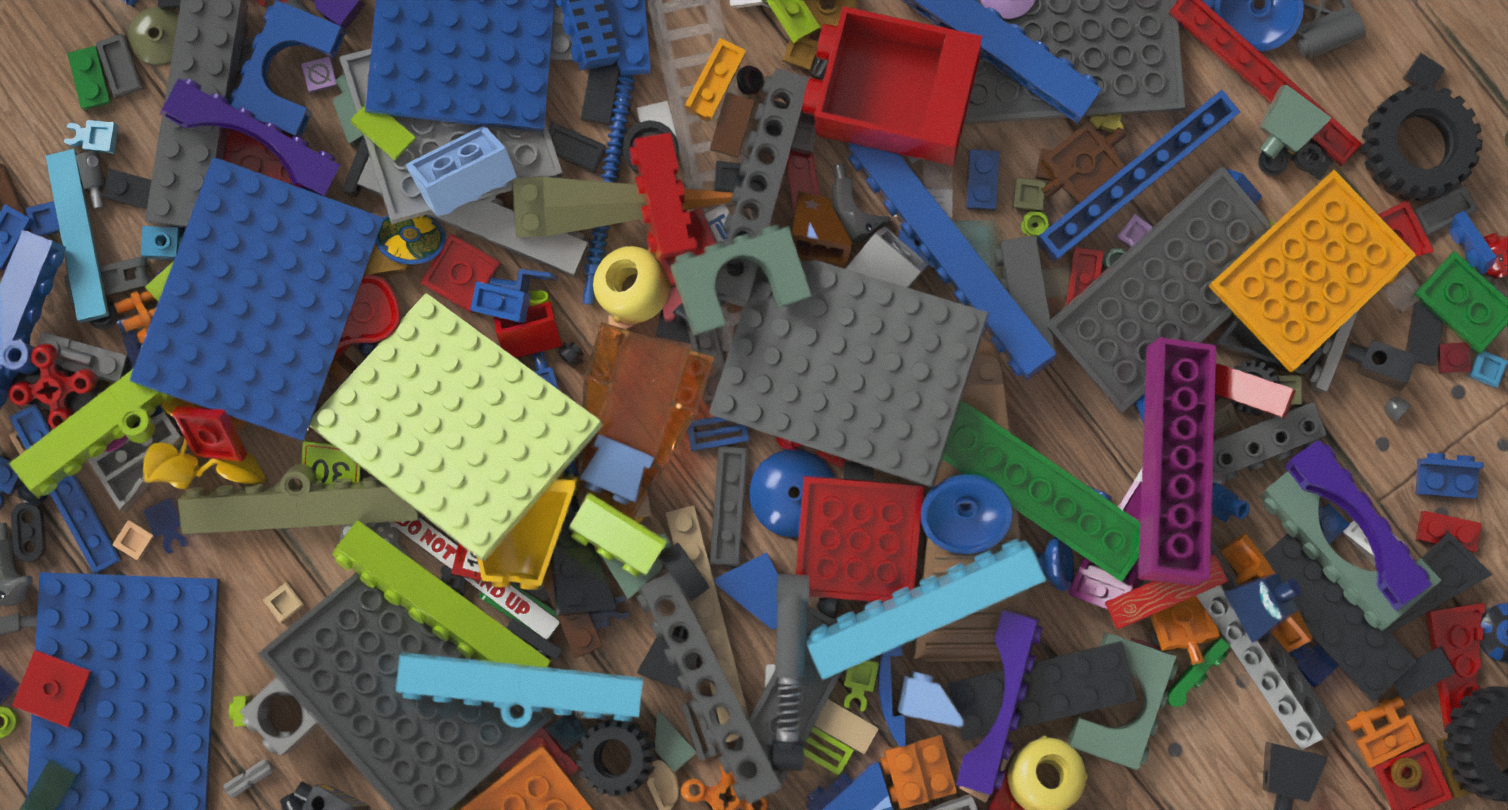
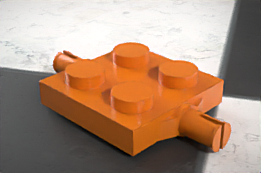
M1197 596L1150 615L1162 651L1176 648L1188 649L1192 665L1205 661L1199 645L1217 640L1220 636L1216 624Z

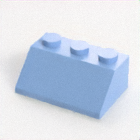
M484 125L405 164L426 204L437 217L450 214L457 207L469 201H475L483 194L495 188L503 187L510 180L517 177L506 148Z
M911 671L910 676L903 675L896 709L902 715L962 727V718L941 686L933 682V676Z

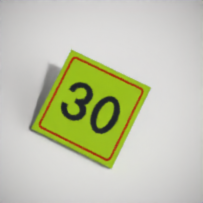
M303 441L301 464L312 468L316 480H321L322 484L334 483V480L349 478L352 482H360L361 466L333 444Z

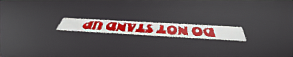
M421 518L415 521L389 522L452 569L458 546ZM464 578L545 639L549 638L560 623L511 585L510 587H495L491 583Z

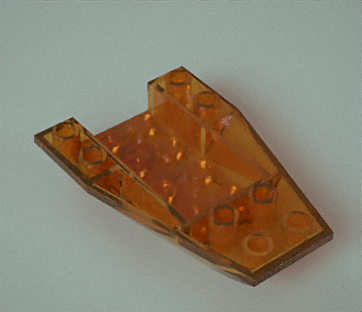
M601 322L584 376L582 408L599 419L603 426L579 452L577 501L584 503L590 493L625 516L635 517L696 417L715 357ZM598 434L656 457L651 469L645 467L637 502L630 500L629 504L626 505L612 499L613 493L602 489L601 493H598L584 486L586 481L580 479V477L599 449V447L594 446Z

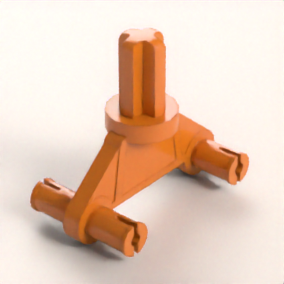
M136 291L130 293L131 297L116 302L114 305L118 315L136 307L139 315L122 320L126 332L144 326V329L137 333L139 342L143 343L156 310L155 308L147 312L143 304L155 301L156 299L149 291L140 294Z

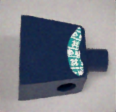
M1274 573L1242 583L1224 592L1250 641L1253 643L1270 634L1297 612V605L1293 598L1301 594V587L1295 579L1283 582L1280 575Z

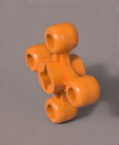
M720 763L721 780L716 786L708 787L698 779L686 780L681 786L682 797L685 801L691 803L706 801L713 810H754L752 803L747 805L745 800L739 801L732 785L736 784V781L731 772L728 774L724 772ZM691 785L695 786L697 789V793L695 796L691 795L689 792V788ZM726 792V796L730 797V802L723 804V800L719 799V794ZM765 797L758 799V810H768L767 799Z

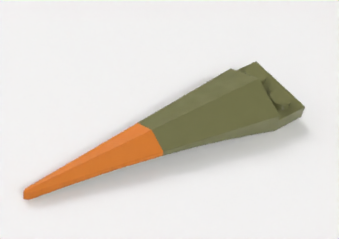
M544 176L512 179L516 238L552 236L642 219L641 206H645L643 194L638 195L636 184ZM684 188L685 203H682L683 209L691 210L699 207L731 202L733 192Z

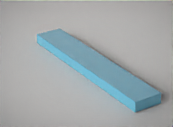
M71 149L47 155L46 162L62 244L66 247L64 254L77 321L83 323L107 317L109 312L86 195L83 190L76 160L77 151Z

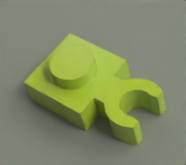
M865 660L847 668L844 686L851 687L852 690L844 699L845 708H849L851 699L858 698L861 701L860 711H865L867 700L864 696V691L873 692L879 666L878 662Z

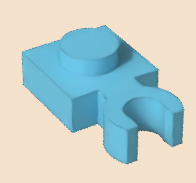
M87 120L85 129L76 123L67 124L68 129L76 131V136L73 139H65L64 142L72 147L83 145L82 149L87 152L115 153L119 125L116 123Z

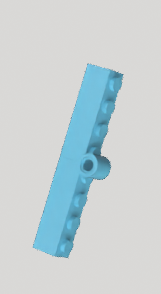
M402 652L399 659L396 692H402L403 697L409 699H421V695H431L433 700L438 702H451V698L464 699L463 703L467 705H481L482 701L494 702V707L502 708L503 720L512 727L524 726L531 719L532 712H541L542 707L554 708V713L562 715H572V710L584 711V716L591 718H602L603 713L613 714L615 720L632 721V717H639L643 678ZM515 704L521 705L524 708V713L521 716H515L510 708Z

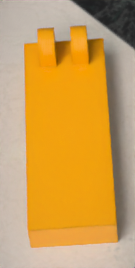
M719 38L685 104L684 109L690 111L689 114L693 116L698 115L704 121L706 119L712 120L746 55V50Z

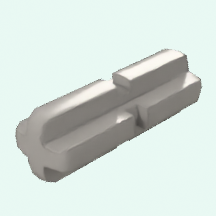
M267 759L261 760L247 769L245 774L241 773L224 785V789L229 797H236L250 788L252 783L255 784L273 773V767Z

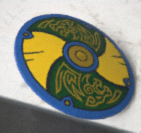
M386 215L375 243L378 249L393 261L403 264H421L434 259L441 253L446 238L441 224L430 216L422 215L391 224L389 215Z

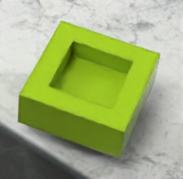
M251 695L233 696V702L229 704V718L234 720V727L246 726L242 721L244 715L240 711L251 701Z

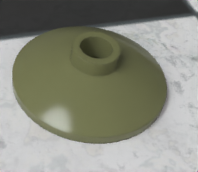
M159 7L149 8L139 13L132 21L128 32V41L133 53L140 60L148 64L164 65L170 63L178 15L169 9H160ZM154 29L160 31L157 38H151L150 36L151 31Z

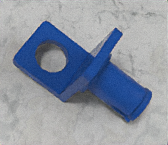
M519 269L516 281L492 277L490 284L528 293L530 278L558 281V276L548 272Z
M1212 482L1211 514L1223 522H1227L1230 515L1238 519H1244L1249 513V503L1239 500L1236 494L1221 484Z

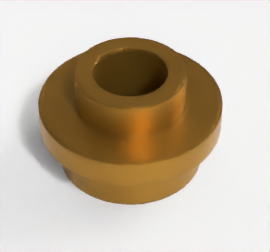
M1401 758L1393 764L1391 777L1398 786L1411 788L1416 786L1421 780L1422 770L1415 760ZM1404 767H1408L1410 770V775L1407 778H1403L1401 775V770Z

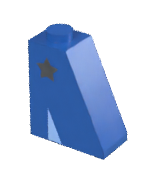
M878 761L870 763L819 810H893Z

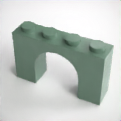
M774 225L761 230L762 235L752 239L750 234H746L733 239L734 244L724 248L722 243H718L704 248L705 254L694 257L693 252L676 257L677 263H674L670 268L693 336L726 324L715 292V278L720 267L730 260L745 259L760 266L768 277L778 308L805 300L811 296L788 227L779 229L778 225Z
M1104 632L1100 646L1118 641L1123 642L1130 672L1138 680L1142 688V706L1132 721L1117 727L1105 726L1076 716L1067 743L1078 750L1138 770L1139 765H1144L1147 760L1149 748L1146 745L1149 736H1154L1157 731L1159 720L1155 718L1159 707L1164 708L1168 691H1165L1168 680L1174 679L1178 663H1175L1176 656Z

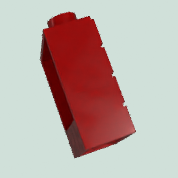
M843 6L838 26L825 23L822 26L816 58L827 60L828 65L824 80L809 78L804 94L802 113L814 115L816 135L846 143H855V145L882 151L887 150L891 153L923 158L924 160L954 166L980 62L982 36Z

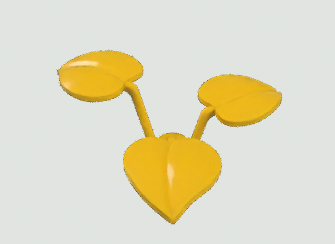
M176 397L160 404L162 409L172 417H174L172 412L177 405L204 408ZM185 437L180 453H178L174 446L159 442L152 444L148 448L144 458L143 469L146 483L166 481L178 489L189 488L195 476L201 477L204 471L214 464H217L216 470L218 474L233 482L263 484L266 479L258 461L248 451H246L248 455L243 461L212 458L202 467H199L197 458L186 454L188 443Z

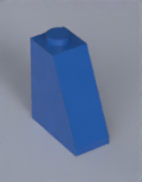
M767 553L714 579L717 586L772 630L777 628L778 604L776 591L778 574Z

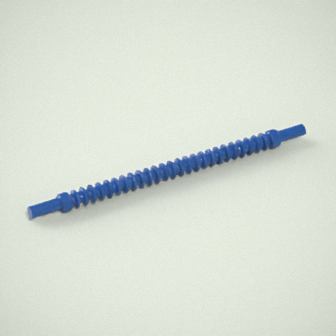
M633 75L618 77L621 83L616 86L619 89V93H615L618 100L614 101L616 109L612 110L615 117H612L611 121L614 124L609 126L612 133L608 134L611 140L606 143L609 146V150H605L608 157L604 158L606 166L602 167L605 171V174L601 175V178L604 179L603 182L614 183L619 180L616 176V173L620 172L617 165L621 164L619 157L623 156L620 149L623 148L621 142L625 137L623 132L627 131V128L624 127L625 124H628L626 116L630 115L627 108H630L631 104L628 101L633 99L630 92L634 91V88L631 85L636 82L633 79ZM608 225L594 227L595 231L591 232V235L594 236L593 240L589 241L592 244V248H588L591 255L587 256L589 264H586L584 269L587 277L582 304L594 305V274L598 265L603 260L602 254H606L603 247L607 246L604 240L609 237L606 234V230L610 229Z

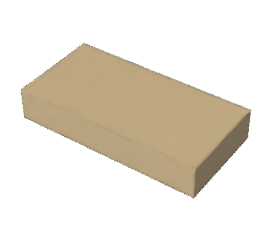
M827 699L814 726L862 754H865L879 730L876 726Z

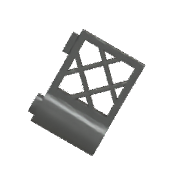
M1325 0L1321 1L1320 6L1303 1L1304 8L1317 12L1314 21L1305 25L1301 22L1297 29L1299 35L1297 48L1302 57L1306 56L1309 60H1313L1366 36L1364 23L1360 15L1353 10L1349 0H1339L1343 9L1335 12L1323 8Z

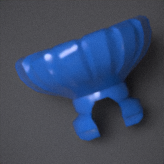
M1053 537L1048 542L1044 553H1038L1037 551L1033 553L1043 575L1048 578L1052 586L1060 591H1068L1074 579L1072 549L1058 538Z

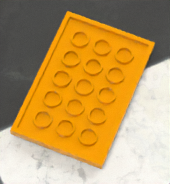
M1333 170L1208 286L1291 373L1408 264L1416 254L1351 186Z

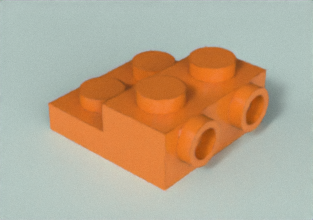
M941 734L906 743V746H895L884 750L885 757L880 758L884 775L890 774L893 786L888 787L892 804L898 803L900 809L957 793Z

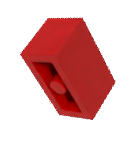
M551 302L528 307L525 323L493 316L500 347L514 358H521L562 346L559 327Z

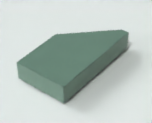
M661 711L657 713L655 751L676 772L697 751Z

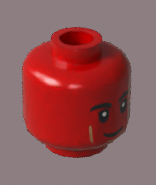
M1498 233L1484 236V240L1496 255L1494 265L1484 274L1492 275L1493 278L1507 276L1508 236H1499Z

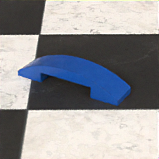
M899 645L881 653L878 669V694L882 714L892 737L899 746H906L905 716L902 714H892L890 656H902V645Z

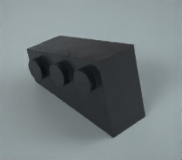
M1234 315L1212 344L1223 351L1249 360H1257L1259 363L1263 362L1269 367L1292 375L1307 374L1324 352L1321 347H1318L1303 363L1290 373L1236 315Z

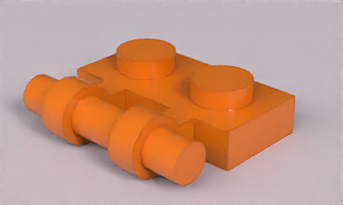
M1400 696L1391 700L1386 698L1378 702L1379 706L1367 712L1362 710L1356 713L1354 718L1346 721L1350 732L1362 728L1365 735L1356 739L1355 742L1367 766L1370 768L1424 742L1411 715L1407 714L1401 718L1398 717L1396 710L1405 706ZM1385 716L1389 724L1375 730L1372 722Z

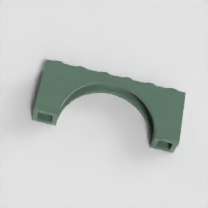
M1286 472L1260 496L1263 500L1264 508L1270 514H1276L1283 522L1284 530L1291 537H1296L1304 545V552L1311 559H1316L1324 567L1323 572L1332 582H1337L1344 589L1343 593L1347 600L1353 605H1358L1363 610L1365 619L1374 628L1378 627L1383 631L1441 581L1421 558L1415 562L1416 565H1421L1427 571L1432 585L1395 611L1377 587V572L1360 569L1346 562L1334 552L1326 541L1318 516L1319 495L1303 491L1291 474Z

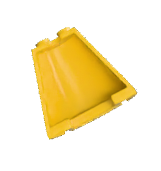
M562 472L483 562L477 557L482 581H490L492 586L508 587L510 582H518L521 584L522 589L535 590L542 585L577 485V478L575 476L568 475L567 479H564V472Z

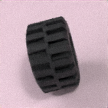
M615 719L598 723L597 726L588 730L589 733L580 740L582 746L577 748L576 753L580 754V759L576 760L577 767L581 766L583 771L579 774L582 779L586 778L589 781L586 785L590 788L595 787L597 793L602 795L607 793L609 796H617L632 792L640 788L642 784H645L649 779V774L654 771L653 761H656L657 754H653L655 744L654 741L650 742L648 737L651 735L648 731L641 730L642 726L638 723ZM613 739L625 743L631 753V765L628 771L621 775L610 772L602 760V751L605 744Z

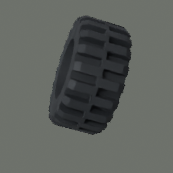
M1426 84L1422 88L1418 85L1409 86L1382 102L1367 120L1369 124L1363 129L1362 138L1366 140L1361 145L1362 154H1367L1368 160L1364 162L1367 170L1373 169L1376 175L1372 179L1376 184L1383 182L1386 185L1384 191L1391 195L1395 192L1400 193L1399 198L1409 200L1415 198L1416 201H1425L1431 197L1433 199L1439 197L1465 181L1472 174L1471 168L1478 164L1480 157L1476 153L1482 149L1483 140L1477 139V134L1482 132L1480 123L1474 124L1472 117L1476 116L1472 108L1467 110L1463 106L1466 100L1460 95L1456 98L1451 97L1452 90L1445 87L1438 91L1435 85ZM1411 117L1423 118L1433 123L1439 129L1445 143L1444 157L1439 165L1431 169H1422L1412 165L1403 157L1398 147L1397 133L1399 126L1405 120Z
M1488 686L1486 689L1479 688L1473 691L1472 696H1465L1459 701L1461 707L1454 708L1451 712L1450 717L1453 719L1451 724L1446 723L1444 731L1448 733L1447 741H1443L1444 750H1448L1449 754L1445 759L1448 767L1455 769L1452 772L1453 777L1457 782L1463 783V788L1468 792L1484 799L1508 803V768L1501 772L1494 764L1490 753L1492 732L1501 720L1508 717V687Z

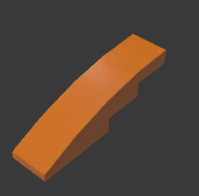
M1246 533L1223 545L1220 550L1221 554L1237 571L1238 576L1235 580L1239 585L1275 573ZM1299 610L1271 632L1288 653L1312 640V636Z

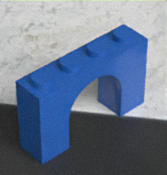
M275 0L274 5L269 6L265 13L264 22L266 24L262 33H258L254 39V53L251 60H247L243 65L241 71L243 79L239 88L235 87L230 103L232 104L231 107L237 110L239 107L249 110L256 115L254 119L263 124H266V122L273 123L280 127L282 132L302 139L312 112L306 107L275 95L268 81L269 65L278 52L290 46H304L335 59L346 31L337 24Z

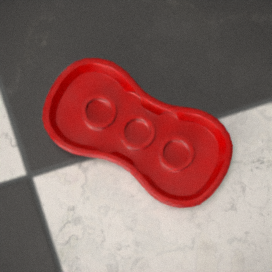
M371 274L363 275L337 349L352 343L382 341L392 335L398 328L401 316L399 303L393 289L383 278Z

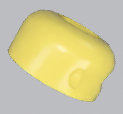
M625 246L609 253L598 265L594 274L593 289L598 303L614 318L615 322L638 324L653 318L662 310L670 295L671 283L661 261L656 259L655 253H650L649 250L636 246ZM638 274L634 285L622 292V285L625 279L630 275Z
M1046 735L1031 741L1016 753L1009 765L1007 776L1012 796L1025 810H1066L1080 798L1088 778L1085 765L1078 752L1068 743L1059 739L1047 738ZM1047 763L1056 768L1060 777L1059 785L1056 789H1048L1039 782L1036 775V768L1039 764Z

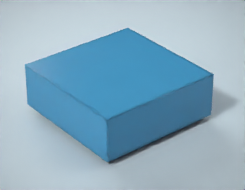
M1484 350L1480 354L1477 353L1468 377L1494 389L1498 388L1508 360Z

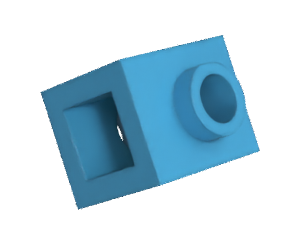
M142 226L141 256L147 259L174 260L184 231L178 227Z

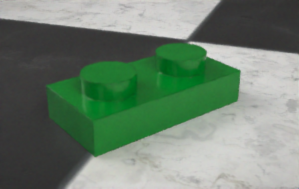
M92 46L67 53L81 109L85 111L112 104L97 47Z

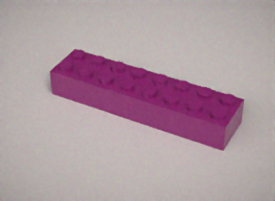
M1159 337L1147 346L1138 579L1195 586L1210 579L1216 345Z

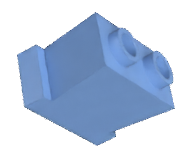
M598 434L594 446L599 447V449L580 477V479L586 481L584 486L598 493H601L602 489L613 493L612 499L626 505L629 504L630 500L637 502L645 467L651 469L656 457Z

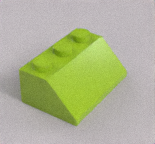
M590 493L569 526V530L573 532L571 535L573 539L585 546L588 542L599 548L596 553L611 562L614 558L624 564L622 569L636 578L639 574L645 577L667 542Z

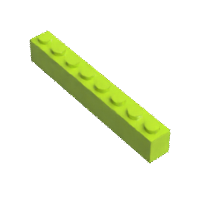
M357 520L336 546L332 555L336 557L335 561L338 565L346 570L352 569L360 575L359 578L364 584L371 588L377 587L384 592V597L390 603L396 606L400 604L409 611V616L415 621L428 624L433 628L432 631L438 638L444 641L450 640L458 646L457 650L463 656L469 659L473 657L480 661L547 667L551 662Z

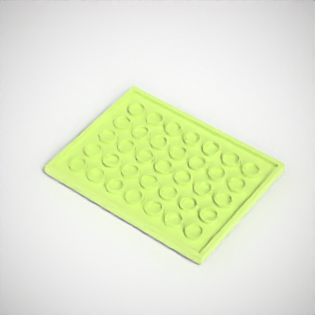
M425 293L400 320L398 328L394 333L378 344L312 416L309 426L484 562L603 425L595 416Z

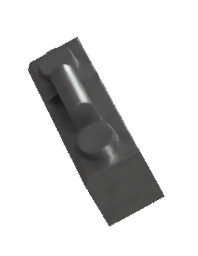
M41 332L37 344L38 346L43 343H49L57 349L56 367L73 372L81 369H90L96 374L98 379L112 383L117 382L130 372L135 362V358L45 332Z

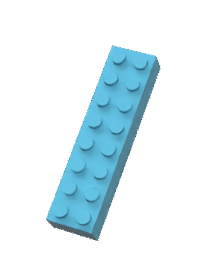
M1018 538L1002 544L1003 549L993 554L991 551L983 552L975 556V562L966 566L963 563L956 564L948 568V574L939 578L936 575L929 576L919 582L920 586L910 591L908 587L902 588L892 594L893 598L883 603L881 599L875 600L865 605V611L856 615H854V612H848L838 617V623L829 627L826 624H822L811 629V635L806 636L807 647L822 680L1046 581L1032 548L1025 540L1020 542Z

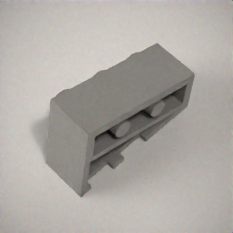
M165 411L152 419L155 424V432L148 441L135 443L128 438L120 448L111 452H103L95 458L88 459L119 510L129 511L152 483L145 482L143 469L144 458L148 448L152 444L160 442L168 443L178 451L183 444L184 435L174 417Z

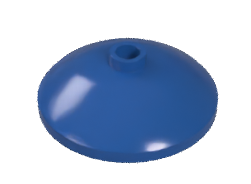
M1215 0L1214 12L1258 51L1271 50L1287 42L1297 31L1304 11L1303 0H1264L1265 5L1263 7H1257L1254 4L1255 0Z
M783 450L769 456L760 464L750 484V502L754 514L764 527L784 537L799 536L803 477L835 478L829 466L821 458L804 450ZM791 487L799 489L800 495L797 498L789 496L788 491Z
M959 475L940 482L930 490L922 504L921 521L928 538L940 548L958 554H973L985 551L1003 539L1011 525L1012 509L1007 494L995 482L976 475ZM969 502L968 505H962L961 503Z

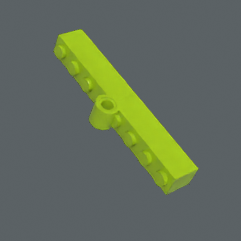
M132 369L15 458L9 465L28 489L38 498L41 495H47L54 491L58 486L57 483L66 476H72L80 471L82 464L88 459L101 455L106 450L107 445L114 439H120L126 435L135 443L148 441L155 432V424L150 416L162 402H168L175 397L130 382ZM141 421L137 428L132 429L136 422Z

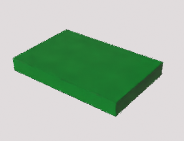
M1453 251L1413 294L1478 354L1482 353L1508 325V299L1456 251Z

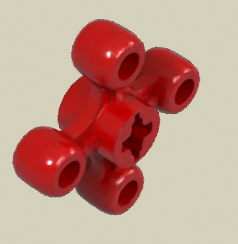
M43 343L36 346L31 353L32 363L39 367L41 372L39 381L36 383L28 381L15 383L9 390V398L13 404L18 406L29 404L35 398L49 404L51 413L49 414L48 422L50 427L55 429L75 414L66 405L67 394L71 391L79 394L91 392L96 387L98 379L96 374L90 369H81L72 376H67L65 373L57 371L55 362L58 358V351L53 345Z

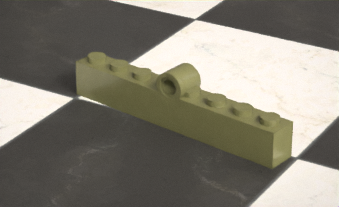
M305 464L293 465L282 477L281 482L275 484V487L263 488V484H250L245 486V489H234V486L225 485L217 487L213 491H205L203 487H194L187 489L178 499L182 534L354 524L357 520L362 524L419 520L422 514L375 477L364 478L363 482H352L349 478L334 480V483L322 484L321 480H316L312 468ZM293 478L300 479L303 485H297Z

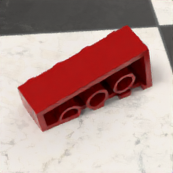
M671 132L635 139L633 142L634 147H630L629 152L632 165L638 166L639 176L635 177L638 195L643 194L645 206H641V213L644 224L649 223L651 235L647 236L649 252L655 253L656 259L694 251L697 245L695 237H688V233L691 232L690 225L692 223L689 212L682 207V203H685V193L681 180H677L676 174H679V167Z

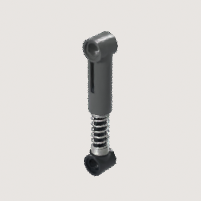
M778 574L776 591L778 606L775 677L779 678L778 683L781 684V687H778L780 695L777 696L780 698V704H777L780 706V712H777L780 715V719L777 720V723H779V728L776 729L777 738L772 741L771 767L774 771H802L804 745L803 741L799 739L800 732L797 731L800 727L797 724V720L800 719L798 712L801 710L798 708V704L801 702L798 699V696L801 694L798 689L801 686V678H805L809 576Z

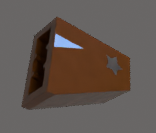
M799 191L791 228V237L799 260H817L846 269L852 242L829 198Z

